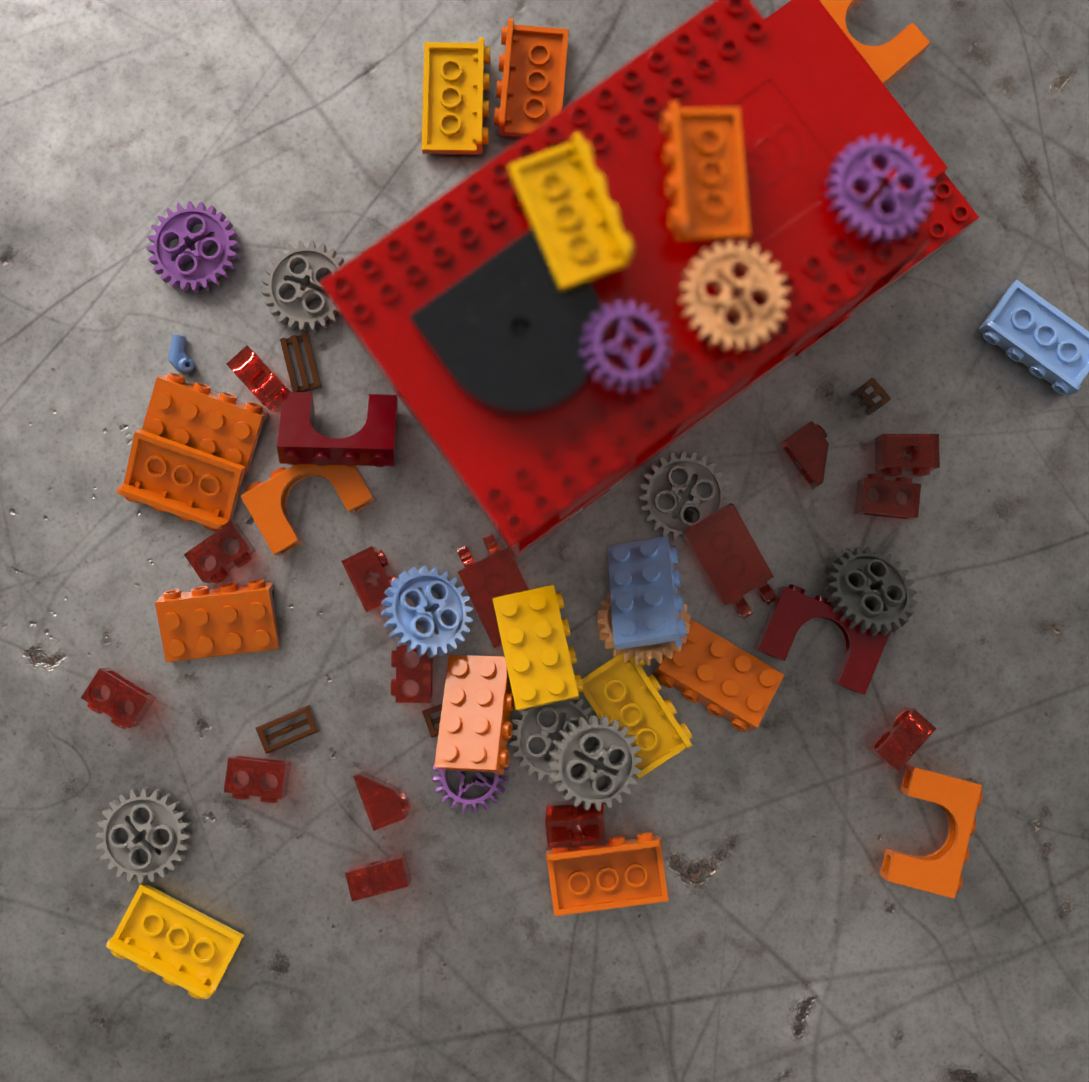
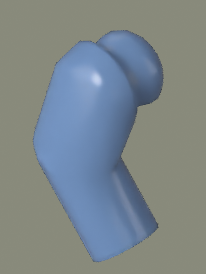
M172 335L168 360L179 373L190 374L194 369V362L184 352L186 337Z

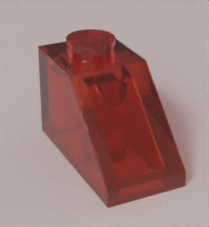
M813 421L780 443L783 450L812 489L823 483L829 447L825 430L819 424L815 425Z
M363 771L353 776L373 831L407 818L411 805L407 794H401L399 787Z

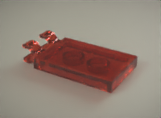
M728 504L682 532L722 604L726 606L732 603L737 614L742 616L743 619L753 614L750 606L743 598V595L756 588L761 600L766 602L767 605L778 599L767 583L774 576L734 504Z
M490 533L482 537L490 554L489 557L475 563L467 545L456 551L465 567L458 571V574L493 647L496 648L502 645L492 598L529 589L509 547L500 550L493 534Z

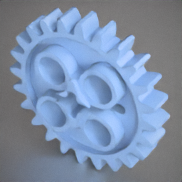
M423 565L419 572L415 567H412L408 573L403 571L398 576L399 579L395 578L390 583L392 587H389L384 592L388 597L381 604L388 608L381 613V616L389 617L384 627L393 628L389 637L398 636L400 638L397 643L398 647L406 643L408 645L407 653L417 649L418 657L424 655L426 651L429 658H433L436 653L441 657L447 653V650L452 652L456 649V644H461L465 640L463 636L470 632V629L465 626L473 622L472 618L466 616L473 610L472 607L465 606L470 597H462L460 593L465 587L456 588L454 585L457 578L455 577L451 581L447 580V571L440 576L438 575L437 567H434L429 573L426 565ZM431 590L438 594L439 599L432 596ZM405 597L413 601L414 607L407 604ZM441 616L448 620L449 626L442 622ZM415 624L423 627L424 634L417 631Z

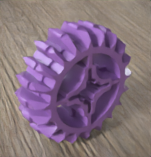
M620 300L615 302L614 311L610 306L604 305L601 309L602 315L595 312L591 316L594 325L586 324L583 329L589 336H584L580 340V344L590 347L583 350L580 354L581 358H592V361L585 366L586 371L596 368L598 372L593 377V380L598 382L603 376L607 378L604 386L606 389H610L613 383L616 382L618 393L625 391L626 383H628L632 393L638 391L639 383L645 389L650 387V378L656 381L662 377L659 369L665 370L669 366V363L663 357H669L672 354V349L663 346L671 342L672 336L661 334L667 328V323L664 322L659 325L655 323L659 317L658 312H654L650 317L645 313L648 310L647 304H643L639 311L635 310L636 304L634 300L629 301L626 309H624L623 303ZM616 323L615 340L600 346V337L603 329ZM630 323L640 327L647 335L636 334L632 330ZM623 340L628 341L627 345L631 343L633 347L629 353H625V349L622 351L619 347ZM647 348H652L648 366L640 371H636L637 353L644 352ZM605 358L617 359L622 366V370L626 372L613 368Z
M434 765L432 766V770L440 772V775L432 777V781L442 782V785L436 787V793L445 790L447 793L441 800L445 803L450 797L453 798L452 809L457 807L458 802L463 803L461 808L463 813H466L468 804H472L474 813L478 812V803H481L485 810L489 809L487 799L489 798L492 802L497 803L499 798L494 792L505 793V788L499 785V782L508 783L509 777L496 775L495 773L493 781L483 772L475 771V775L478 778H472L464 786L467 773L453 770L459 775L461 781L456 791L449 782L447 770H438ZM509 766L504 768V772L509 771ZM472 785L489 788L483 794L465 796L467 789Z

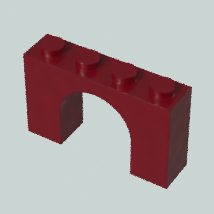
M283 392L276 445L280 464L346 465L350 467L357 465L375 467L395 466L399 413L397 395L369 394L367 420L361 430L349 437L329 438L319 434L313 428L315 409L312 392Z
M789 584L788 588L785 586L780 587L754 650L785 661L800 627L814 618L827 619L839 628L845 643L844 654L832 683L855 693L865 695L890 632L886 636H883L881 632L872 636L870 629H868L864 634H861L859 625L851 629V621L849 619L840 621L843 613L841 611L833 612L832 610L835 607L830 606L831 602H827L826 598L815 595L813 599L804 595L805 590L793 584Z

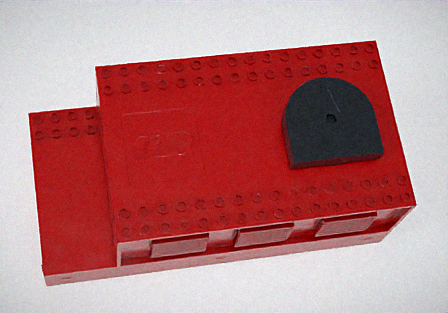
M715 0L322 280L320 284L357 341L511 552L518 558L794 356H799L853 316L854 312L874 299L879 293L965 232L979 216L946 175L945 171L948 167L819 0H791L766 19L763 18L750 0ZM671 101H678L679 108L740 107L750 236L747 240L731 241L734 249H737L738 245L745 241L746 251L749 252L755 245H758L757 256L759 257L769 252L768 265L780 264L774 271L775 275L786 276L779 286L789 289V292L780 298L787 301L789 306L783 310H778L785 315V319L781 322H774L778 330L773 334L767 332L768 339L763 343L756 339L757 345L752 349H749L745 342L743 349L739 352H736L733 343H731L726 351H722L721 341L710 347V336L706 335L699 340L698 334L701 329L696 327L689 330L688 328L693 322V318L682 317L684 311L689 308L688 305L679 304L681 297L687 295V293L679 290V286L682 283L689 282L683 277L686 270H693L690 263L694 258L701 260L699 254L702 250L706 249L711 253V248L715 243H718L722 250H724L728 240L675 242L674 230L669 229L668 213L669 209H672V197H667L666 179L670 176L669 165H665L663 159L664 145L668 143L667 133H662L661 117L663 112H667ZM580 133L583 141H588L594 154V161L592 162L596 171H601L607 183L606 194L610 203L615 202L619 209L621 217L620 226L624 233L627 232L630 235L634 245V252H632L628 266L559 291L507 170L509 164L571 142L572 135ZM872 135H876L879 143H881L885 136L888 135L891 145H895L901 139V149L905 151L913 146L914 150L911 156L913 158L923 156L924 158L919 163V166L921 168L930 167L931 169L924 177L925 179L934 180V184L927 189L935 193V196L928 202L932 208L925 214L926 219L919 226L916 225L917 228L911 234L905 232V235L898 241L893 236L887 243H884L880 235L874 243H871L869 233H865L861 239H858V229L854 227L851 231L847 232L846 228L849 222L844 220L837 223L836 220L841 214L840 211L829 210L835 200L826 198V194L832 189L825 185L828 178L832 176L828 171L836 163L834 160L840 152L844 153L843 151L850 143L855 146L860 138L868 142ZM871 163L876 170L881 171L877 164ZM892 168L863 205V210L867 211L881 194L882 190L897 173L896 168ZM898 183L902 190L907 191L904 185ZM852 187L856 194L862 195L858 188ZM879 207L882 214L889 216L884 208ZM731 267V273L735 278L739 280L744 279V274L740 268ZM716 272V276L721 277L720 272ZM705 285V294L712 299L717 298L716 289L710 285ZM736 292L729 294L731 300L739 298ZM751 294L752 303L757 307H763L762 298L759 295ZM619 300L623 303L624 309H626L630 300H634L636 304L635 310L639 311L643 304H647L648 310L645 314L650 317L654 312H658L659 317L655 323L657 325L664 322L667 323V328L661 334L672 336L671 342L663 345L672 349V354L669 357H663L667 360L669 366L665 370L659 369L662 377L657 381L650 378L651 386L647 389L639 383V389L635 393L630 391L628 383H626L625 391L618 393L616 382L613 383L610 389H606L604 386L607 378L603 376L598 382L594 381L593 377L598 370L594 368L591 371H586L585 369L586 364L592 361V358L584 359L580 355L583 350L590 348L580 344V340L584 336H589L583 329L586 324L594 325L591 316L595 312L602 315L601 309L604 305L610 306L614 311V304ZM724 313L725 322L730 326H736L737 320L735 316L731 313ZM746 315V316H747V319H748L749 321H752V317L749 316V315ZM616 323L603 329L600 337V346L615 340ZM630 323L632 330L636 334L647 335L640 327ZM623 340L619 347L622 351L625 349V353H629L633 347L631 343L627 345L628 341ZM647 348L644 352L637 353L636 371H640L648 366L652 348ZM605 358L613 368L626 372L622 370V366L617 359Z

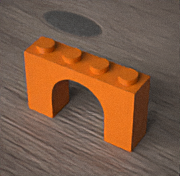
M819 0L885 86L920 58L931 43L912 22L892 40L883 45H864L851 36L845 21L846 14L862 0Z
M297 464L287 469L281 467L270 474V479L263 483L261 481L252 483L245 488L247 492L240 495L273 555L281 556L303 543L288 515L286 506L290 490L300 480L314 476L329 480L347 511L351 514L376 501L358 467L346 465L319 466L316 464Z
M906 764L900 792L907 796L938 804L947 816L949 833L944 845L930 855L917 856L886 848L880 876L889 882L955 899L956 893L961 890L963 883L961 875L963 864L969 858L970 850L967 847L969 838L976 829V819L974 817L977 807H980L982 803V785Z

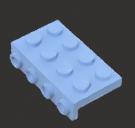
M1015 280L977 330L983 334V338L988 343L998 345L1005 350L1006 355L1010 359L1026 365L1032 375L1037 378H1044L1052 384L1053 390L1059 394L1070 396L1077 393L1081 388L1080 383L1089 372V331L1018 280Z
M668 536L607 546L613 641L616 650L674 641L676 647L683 646L682 637L687 636L684 619H680V612L684 611L682 595L677 592V587L682 586L680 572L675 570V563H679L677 547L671 546Z

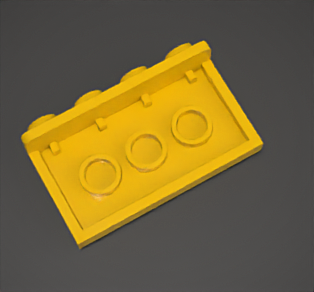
M479 37L478 43L424 42L422 154L483 155V145H488L489 141L488 127H484V118H489V100H484V91L490 90V74L485 73V64H490V46H485L484 37Z
M580 133L572 135L571 142L509 164L507 170L559 291L628 266L632 252H634V245L630 235L627 232L624 233L620 226L621 217L619 209L615 202L610 203L606 194L607 183L601 171H596L592 162L594 161V154L588 141H583Z
M554 585L492 598L516 711L570 699L578 700V692L583 691L580 674L574 675L572 664H576L577 660L574 647H568L566 637L571 636L568 620L561 619L559 609H564L561 592L556 593Z
M621 653L581 678L582 692L599 719L602 715L608 717L609 723L615 719L619 721L618 728L623 725L628 728L626 735L632 734L636 737L631 745L636 744L641 748L638 752L634 753V755L642 758V762L635 764V767L641 770L640 774H636L637 778L640 779L685 748L688 749L693 746L689 741L693 735L684 722L680 725L673 716L677 713L675 707L668 698L663 700L658 693L662 688L652 674L648 677L642 667L646 665L645 661L641 659L639 664L635 665L634 658L630 657L627 662H624V654Z
M143 882L134 895L114 936L108 940L106 947L111 950L114 956L137 963V967L140 970L148 973L154 972L162 976V980L171 986L179 985L188 990V994L193 998L208 1000L216 992L245 935Z

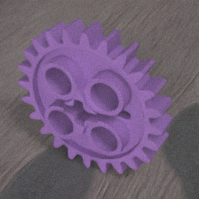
M872 135L868 142L860 138L855 146L850 143L843 151L844 153L840 152L834 160L836 163L828 171L832 176L828 178L825 185L832 189L826 194V198L835 200L829 210H839L841 214L836 220L837 223L847 220L849 224L846 231L849 232L854 227L857 228L858 239H861L865 233H869L871 243H874L880 235L884 243H887L893 236L898 241L905 235V232L911 234L917 228L916 225L919 226L926 219L925 214L932 208L928 202L935 196V193L927 189L934 184V180L925 179L924 177L931 169L930 167L921 168L919 166V163L924 158L923 156L916 158L911 156L914 150L913 146L905 151L901 149V139L895 145H891L888 135L885 136L881 143H879L876 135ZM871 163L877 164L881 171L876 170ZM892 168H896L897 173L882 190L881 194L867 211L863 210V205ZM898 183L904 185L907 191L902 190ZM852 187L858 188L862 195L856 194ZM879 207L884 208L889 216L882 214Z
M188 201L187 209H184L178 203L177 212L175 213L167 208L169 217L165 219L162 216H158L162 224L160 226H151L156 235L147 236L154 243V245L146 247V250L154 254L148 258L153 265H156L153 270L158 275L162 274L160 278L165 283L170 281V286L174 289L180 285L181 290L187 293L190 286L195 293H199L201 285L207 291H210L209 283L212 281L219 287L220 282L218 278L220 276L226 279L229 278L225 270L227 268L235 270V267L230 262L231 259H239V256L232 251L240 248L238 242L233 240L238 237V234L235 230H230L233 224L229 220L225 221L226 216L222 212L216 214L217 210L214 206L211 205L206 210L203 202L198 204L197 209L191 201ZM203 224L200 232L192 233L195 225ZM179 239V244L175 248H169L172 240ZM193 244H195L196 247L194 251H192V248L190 247ZM218 246V251L215 255L207 256V252L211 247ZM190 261H194V267L190 271H184L185 265Z

